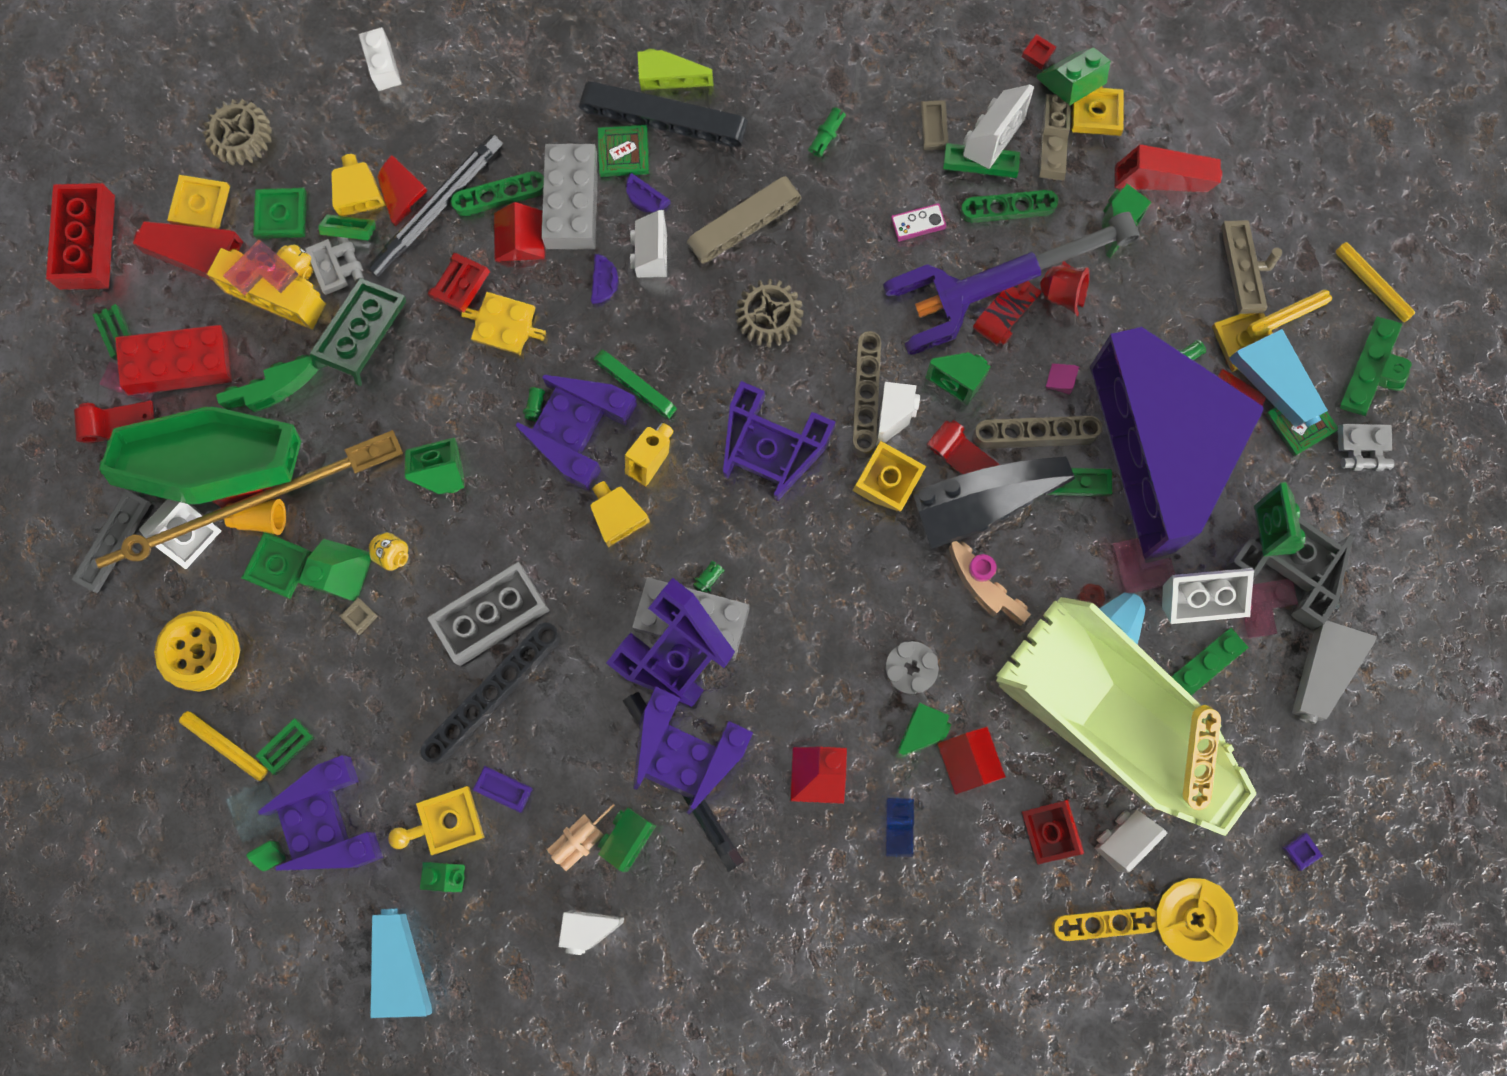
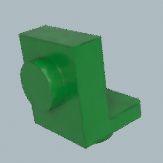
M423 862L420 890L462 892L465 865Z

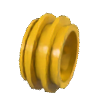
M191 611L179 614L164 626L157 637L154 654L156 666L165 680L178 688L201 692L214 689L228 680L237 667L240 647L238 636L229 623L211 613ZM200 629L201 634L198 637H194L193 631ZM213 635L216 639L215 644L211 642V637ZM184 641V642H185L184 648L181 649V650H179V649H180V646H181V644H182V642ZM201 649L205 651L204 656L199 655ZM181 660H186L187 662L184 669L180 665ZM204 667L205 670L197 674V669Z

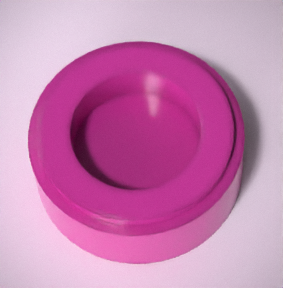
M985 554L975 556L969 564L971 577L979 582L990 580L996 572L995 561L992 557Z

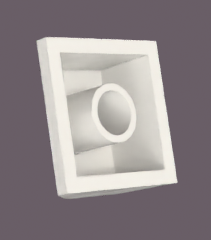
M658 210L636 220L635 230H631V245H635V253L630 254L631 269H635L637 277H667V228L664 211Z
M885 382L881 398L876 446H878L880 441L886 443L909 425L911 417H916L920 401V395L915 394L916 385Z
M167 499L139 531L144 537L148 538L204 514L192 504ZM211 523L155 547L187 569L221 532V529L214 523Z
M1125 810L1115 820L1118 824L1111 831L1106 829L1097 838L1099 844L1095 849L1117 872H1130L1162 840L1167 832L1139 810H1131L1130 812Z
M577 911L564 912L559 947H565V953L582 955V953H585V950L594 947L622 925L624 918Z

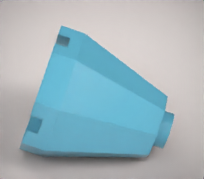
M1124 592L1099 609L1138 645L1146 608L1141 597L1134 593Z

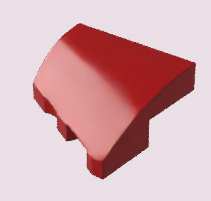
M391 155L380 169L377 178L390 220L396 227L412 212L410 207L427 192V189Z

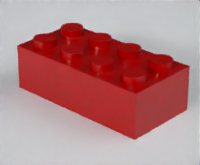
M103 183L53 184L46 279L59 290L109 289L115 195Z
M221 325L115 337L120 386L127 395L232 383L228 339Z

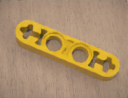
M1208 705L1197 707L1192 714L1184 778L1183 799L1190 807L1196 810L1206 808L1211 801L1221 723L1219 713ZM1209 714L1211 718L1207 719L1204 724L1201 720ZM1207 738L1209 740L1208 747L1203 751H1198V742ZM1198 765H1206V771L1203 775L1198 777L1194 775V770Z
M1148 907L1062 915L1057 917L1052 924L1053 934L1063 941L1150 933L1158 929L1156 910ZM1134 912L1133 918H1143L1144 912H1147L1148 916L1153 917V922H1149V927L1147 928L1144 923H1134L1136 929L1132 930L1133 920L1130 913ZM1119 914L1123 915L1127 921L1126 927L1121 931L1116 930L1112 924L1113 918ZM1094 917L1099 921L1100 928L1096 933H1089L1086 930L1085 922L1088 918ZM1076 918H1080L1079 928L1082 935H1078L1079 930L1076 929L1069 930L1067 936H1065L1064 932L1058 930V927L1063 925L1064 920L1069 925H1077Z

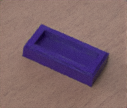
M487 766L483 767L473 788V791L522 813L533 788Z

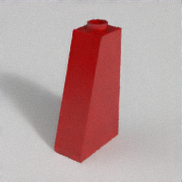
M1141 144L1115 164V188L1123 189L1128 184L1134 189L1208 192L1220 184L1222 179L1221 159Z
M145 221L141 228L136 231L133 244L142 253L211 281L213 280L207 273L220 249L222 248L229 252L232 249L239 251L243 240L236 232L231 230Z

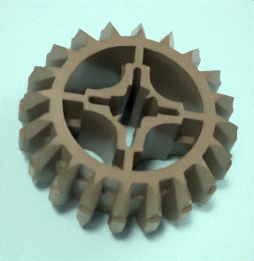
M232 99L230 105L223 102V108L214 107L216 113L214 115L208 114L210 122L204 123L206 130L203 132L206 138L205 142L210 152L218 157L220 161L224 163L228 161L233 166L238 162L243 166L245 160L253 163L252 157L257 156L261 158V150L268 151L265 143L271 142V137L269 136L272 133V129L269 126L270 121L265 116L263 110L257 108L254 103L248 104L242 99L238 104L236 100ZM253 122H254V132H253V134L251 135V134H250L251 129H252L251 125H252ZM225 130L224 140L221 142L222 133Z
M771 279L768 280L767 285H763V282L759 280L758 288L750 284V293L746 291L741 293L743 299L737 301L739 308L735 310V315L739 317L736 322L738 326H742V334L749 333V341L757 338L758 346L762 344V341H766L767 347H771V341H775L777 346H780L781 338L788 342L790 341L789 333L792 335L797 334L796 327L802 325V320L800 319L803 317V310L800 309L802 301L797 300V292L790 293V285L782 288V282L778 281L775 286L772 285ZM770 297L777 298L781 300V302H774L770 299ZM761 299L762 305L754 309L753 313H749L752 305ZM766 305L768 310H771V314L773 313V321L770 316H767ZM790 313L788 320L778 327L777 321L784 317V314ZM765 324L769 329H763L757 325Z

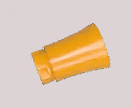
M281 499L269 500L226 517L224 522L226 527L236 528L237 530H251L280 535L286 523V509Z

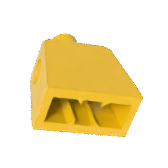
M354 154L342 156L343 167L332 171V204L339 216H348L384 207L385 202L367 163H357V158Z
M661 423L656 430L647 427L625 454V474L647 487L669 453V438L674 432L673 429L665 423Z
M602 481L592 488L598 500L593 502L590 507L608 548L650 522L643 509L621 486L611 491L607 483Z

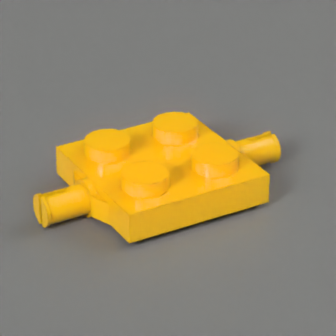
M486 292L483 304L478 311L467 308L465 313L462 312V317L475 320V328L471 337L472 341L521 355L523 345L529 337L543 341L546 335L545 330L532 327V318L536 309L534 305Z

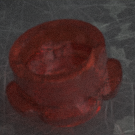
M1090 583L1082 588L1083 591L1079 594L1080 601L1093 603L1096 607L1104 604L1105 594L1101 586ZM1090 594H1094L1095 597L1093 599L1090 598Z

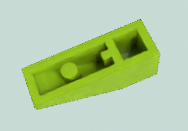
M646 49L637 52L641 90L714 86L712 69L663 50Z

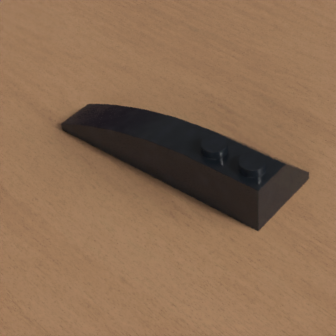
M1066 456L1041 458L977 470L912 491L930 547L933 549L987 530L989 524L998 519L1002 521L1011 516L1010 512L1021 506L1024 508L1033 503V499L1042 494L1048 495L1074 480L1075 476Z

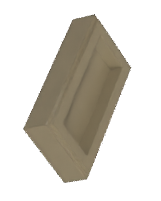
M946 100L921 101L923 151L945 150L946 143H949Z

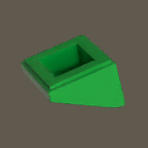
M268 841L246 855L261 871H267L286 859V855L277 841Z

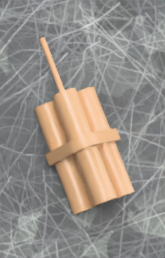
M615 805L610 806L594 823L584 814L570 828L566 827L563 830L564 834L547 849L554 862L561 865L567 871L583 855L587 856L590 853L589 849L604 836L595 825Z

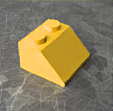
M880 441L852 491L875 504L901 512L926 466Z

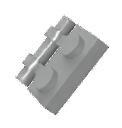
M338 237L339 245L334 247L329 239L305 248L306 252L311 256V265L321 290L325 295L348 286L346 276L352 275L356 283L360 278L364 279L362 265L356 260L354 255L355 248L348 238ZM344 256L347 264L340 266L337 258Z
M1338 425L1339 451H1348L1349 458L1341 459L1340 464L1342 468H1350L1352 471H1361L1363 468L1383 471L1384 469H1392L1394 467V460L1383 456V452L1392 451L1391 425ZM1361 451L1370 452V458H1363Z

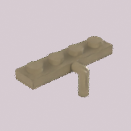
M1249 220L1224 221L1221 229L1239 314L1264 313L1267 309L1260 271L1272 270L1281 257L1282 250L1274 248L1266 261H1257Z

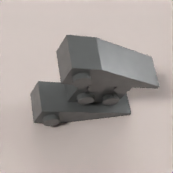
M1301 502L1300 504H1298V505H1299V508H1300V511L1302 510V508H1303L1304 505H1305V504L1302 503V502ZM1299 517L1300 529H1303L1305 533L1304 547L1295 554L1263 557L1258 533L1236 550L1224 570L1253 568L1254 579L1266 563L1306 591L1290 615L1311 630H1314L1325 624L1338 604L1353 536L1349 535L1337 543Z

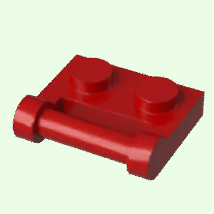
M454 252L450 257L451 262L436 286L431 288L427 295L437 302H442L465 313L490 271L486 266ZM461 267V268L459 269V271L457 272L456 276L454 277V279L452 280L451 284L449 285V287H448L447 290L445 291V293H443L444 290L446 289V287L448 286V284L450 283L451 279H452L453 276L455 275V273H456V271L458 270V268Z

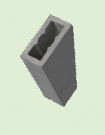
M1327 620L1325 624L1314 629L1292 713L1299 715L1301 721L1316 724V721L1326 720L1374 645L1377 636Z

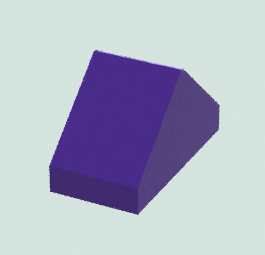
M1143 327L1110 334L1090 365V370L1144 560L1176 553L1202 532L1263 412V406Z

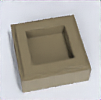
M357 598L340 615L358 635L378 617L360 598Z

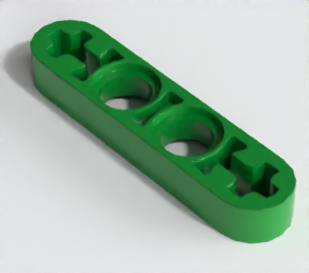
M531 171L461 190L452 196L451 204L458 215L469 216L514 202L543 195L544 176L540 172ZM533 180H537V182H538V187H537V188H533V186H532V181H533ZM520 183H524V187L526 189L525 192H523ZM510 185L518 188L517 193L513 196L505 194V189ZM492 192L494 197L490 202H483L481 200L483 193ZM472 196H475V197H476V200H477V202H478L477 205H475L474 199H473ZM462 199H465L467 202L464 208L460 205Z
M1051 190L971 197L963 202L960 214L963 220L968 223L1048 216L1054 213L1058 205V197ZM1043 199H1047L1051 203L1049 207L1042 203ZM1018 200L1026 201L1028 209L1024 211L1018 210L1015 207V202ZM995 202L1003 205L1004 210L1001 213H995L991 210L990 205ZM983 204H986V207H985V213H986V214H983V212H984V209H982ZM969 206H973L974 210H976L975 215H972L971 211H967Z
M601 349L593 358L600 368L664 418L669 420L676 412L677 408L672 402L605 350Z

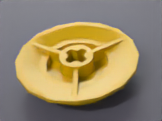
M1187 878L1174 883L1162 895L1156 910L1157 928L1162 941L1174 954L1189 961L1207 962L1222 956L1233 944L1238 931V913L1232 898L1219 885L1206 879ZM1192 913L1201 916L1198 920L1199 926L1190 923L1193 920Z

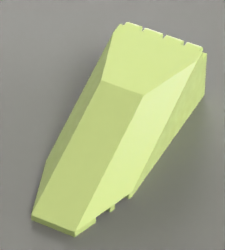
M1060 597L1058 602L1054 601L1043 615L1048 620V623L1040 619L1027 635L1032 643L1030 644L1023 640L1011 656L1016 664L1013 665L1007 661L996 675V681L1000 684L999 687L1151 807L1226 836L1257 794L1244 768L1238 766L1232 754V751H1234L1232 745L1226 743L1221 731H1219L1211 801L1204 809H1193L1183 799V787L1191 718L1193 711L1201 705L1093 603ZM1207 714V717L1202 718L1201 721L1205 724V721L1210 719L1211 716ZM1207 738L1200 740L1197 745L1198 751L1205 750L1209 745V740ZM1198 765L1194 770V775L1197 777L1203 775L1206 771V765Z

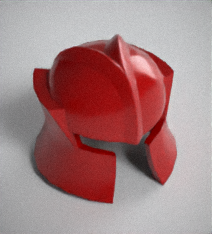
M1063 261L1062 265L1052 267L1046 272L1040 282L1043 295L1052 304L1061 305L1078 316L1077 305L1084 307L1090 280L1089 268H1073L1065 261Z

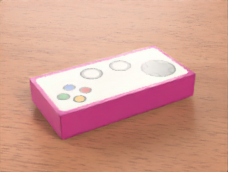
M939 203L891 216V222L898 242L946 229V223Z

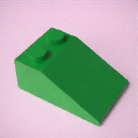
M1280 483L1254 505L1263 557L1295 554L1304 547L1305 533L1303 529H1300L1299 505L1295 503L1294 495L1287 483Z

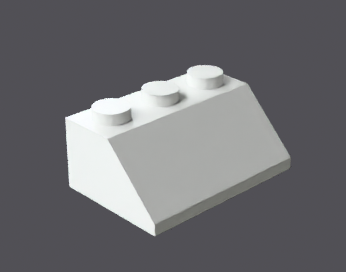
M1026 85L1003 90L997 99L993 98L988 106L986 115L981 114L977 120L975 130H970L963 141V144L966 145L963 156L990 169L1024 122L1034 86Z
M1253 568L1172 575L1163 585L1162 609L1171 624L1250 617L1254 570Z

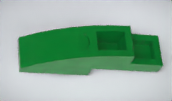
M309 355L298 356L294 361L287 363L278 362L272 364L270 368L263 370L265 380L255 379L250 381L248 385L228 387L224 389V392L216 394L218 404L227 410L244 405L253 412L263 410L295 393L319 369L314 368L311 356Z

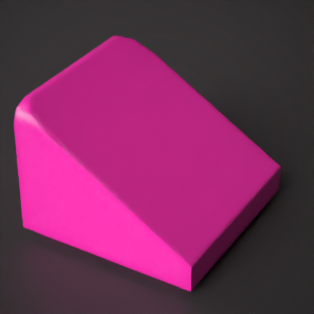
M1052 363L1045 388L1070 395L1074 388L1079 366Z

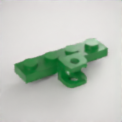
M1376 317L1340 409L1366 416L1378 385L1395 391L1404 389L1412 363L1404 357L1391 354L1403 323Z

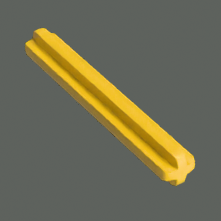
M1345 242L1337 248L1336 254L1402 322L1408 321L1415 314V311L1349 243Z
M1322 290L1247 326L1246 330L1251 338H1256L1328 304L1332 300V296L1328 290Z
M186 711L179 719L180 724L254 779L261 781L268 773V769L192 712Z

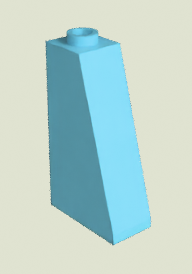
M1283 329L1238 350L1229 357L1230 361L1295 427L1304 423L1306 427H1309L1321 421L1320 415L1328 411Z
M381 909L380 915H372L371 1018L428 1016L432 1014V1006L406 914H398V909Z

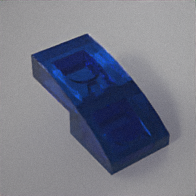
M887 798L886 856L913 857L914 799Z

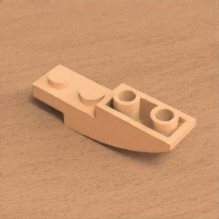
M957 541L952 542L949 551L953 564L963 584L973 598L992 617L1001 610L1021 626L1031 615L1027 611L1028 607L1019 599L1013 600L1006 594L1007 590L997 582L993 584L990 580L985 582L974 580L969 573V564L975 557L972 554V548L962 541L960 543Z

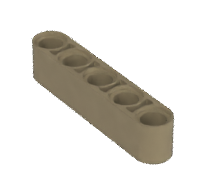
M786 176L781 177L689 237L687 244L699 261L706 263L794 207L801 200V195Z
M872 331L862 333L857 346L852 451L859 458H868L873 454L877 438L881 338ZM871 342L875 345V348L867 350L863 347V344ZM869 366L873 368L874 373L865 374L861 369ZM867 390L873 394V397L864 399L860 393ZM861 415H868L872 421L864 424L858 418ZM865 439L870 442L871 446L863 449L858 446L857 442Z
M1094 416L983 420L976 426L972 439L973 443L982 449L1089 445L1102 432V423ZM1083 426L1091 427L1094 435H1087L1083 431ZM1057 427H1064L1068 431V436L1060 435L1057 432ZM1013 429L1017 433V437H1008L1005 430ZM1031 429H1040L1042 431L1043 436H1034L1031 433ZM979 431H989L991 433L992 438H982L979 434Z

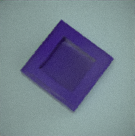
M1303 833L1282 848L1298 871L1304 870L1323 857L1307 833Z

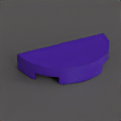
M630 173L626 183V192L629 201L636 209L654 213L658 210H664L671 204L667 197Z
M595 254L592 304L602 303L609 299L615 293L619 282L616 267L605 256Z

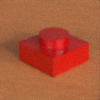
M1036 34L1023 51L1022 58L1042 70L1057 47Z

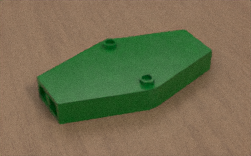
M202 407L114 428L110 439L107 441V449L103 459L100 461L99 468L101 474L104 475L112 486L185 504H201L291 482L301 439L293 424L218 407Z

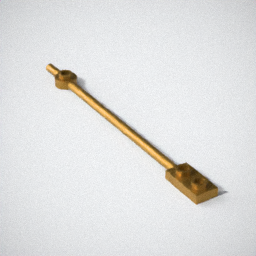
M389 431L344 449L347 455L346 458L294 478L291 482L277 485L148 538L141 535H131L123 541L121 549L96 558V564L100 569L125 558L131 561H142L149 556L151 548L349 467H352L356 474L403 455L394 431ZM136 543L142 546V550L139 553L133 551V545Z

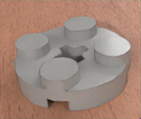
M903 642L891 651L886 660L885 670L887 678L892 687L900 693L906 695L922 693L929 689L937 679L939 671L937 656L929 647L922 643ZM914 661L917 663L916 667L919 668V672L909 675L907 674L908 669L905 668V664H911Z

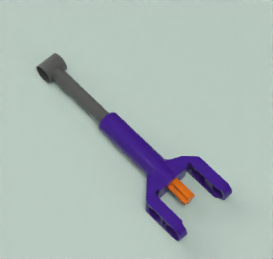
M1120 213L1109 220V227L1037 256L1030 252L962 280L947 275L943 270L926 264L886 281L883 284V288L887 296H901L934 282L939 295L916 303V309L920 318L944 309L949 322L913 335L904 344L908 355L918 354L956 339L963 324L964 315L971 303L1041 276L1042 269L1116 241L1118 246H1124L1136 241L1140 234L1131 213Z

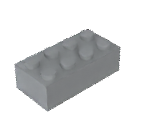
M545 144L542 240L546 249H596L598 154L595 144Z
M517 562L429 616L428 620L453 662L461 666L550 610L523 566Z
M647 577L632 627L635 632L660 638L669 625L648 609L668 582ZM687 588L696 596L735 651L732 658L736 659L749 613V604Z

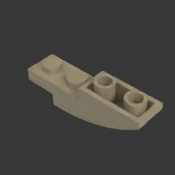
M1046 95L1038 167H1040V178L1064 180L1066 175L1071 105L1069 106L1057 95Z

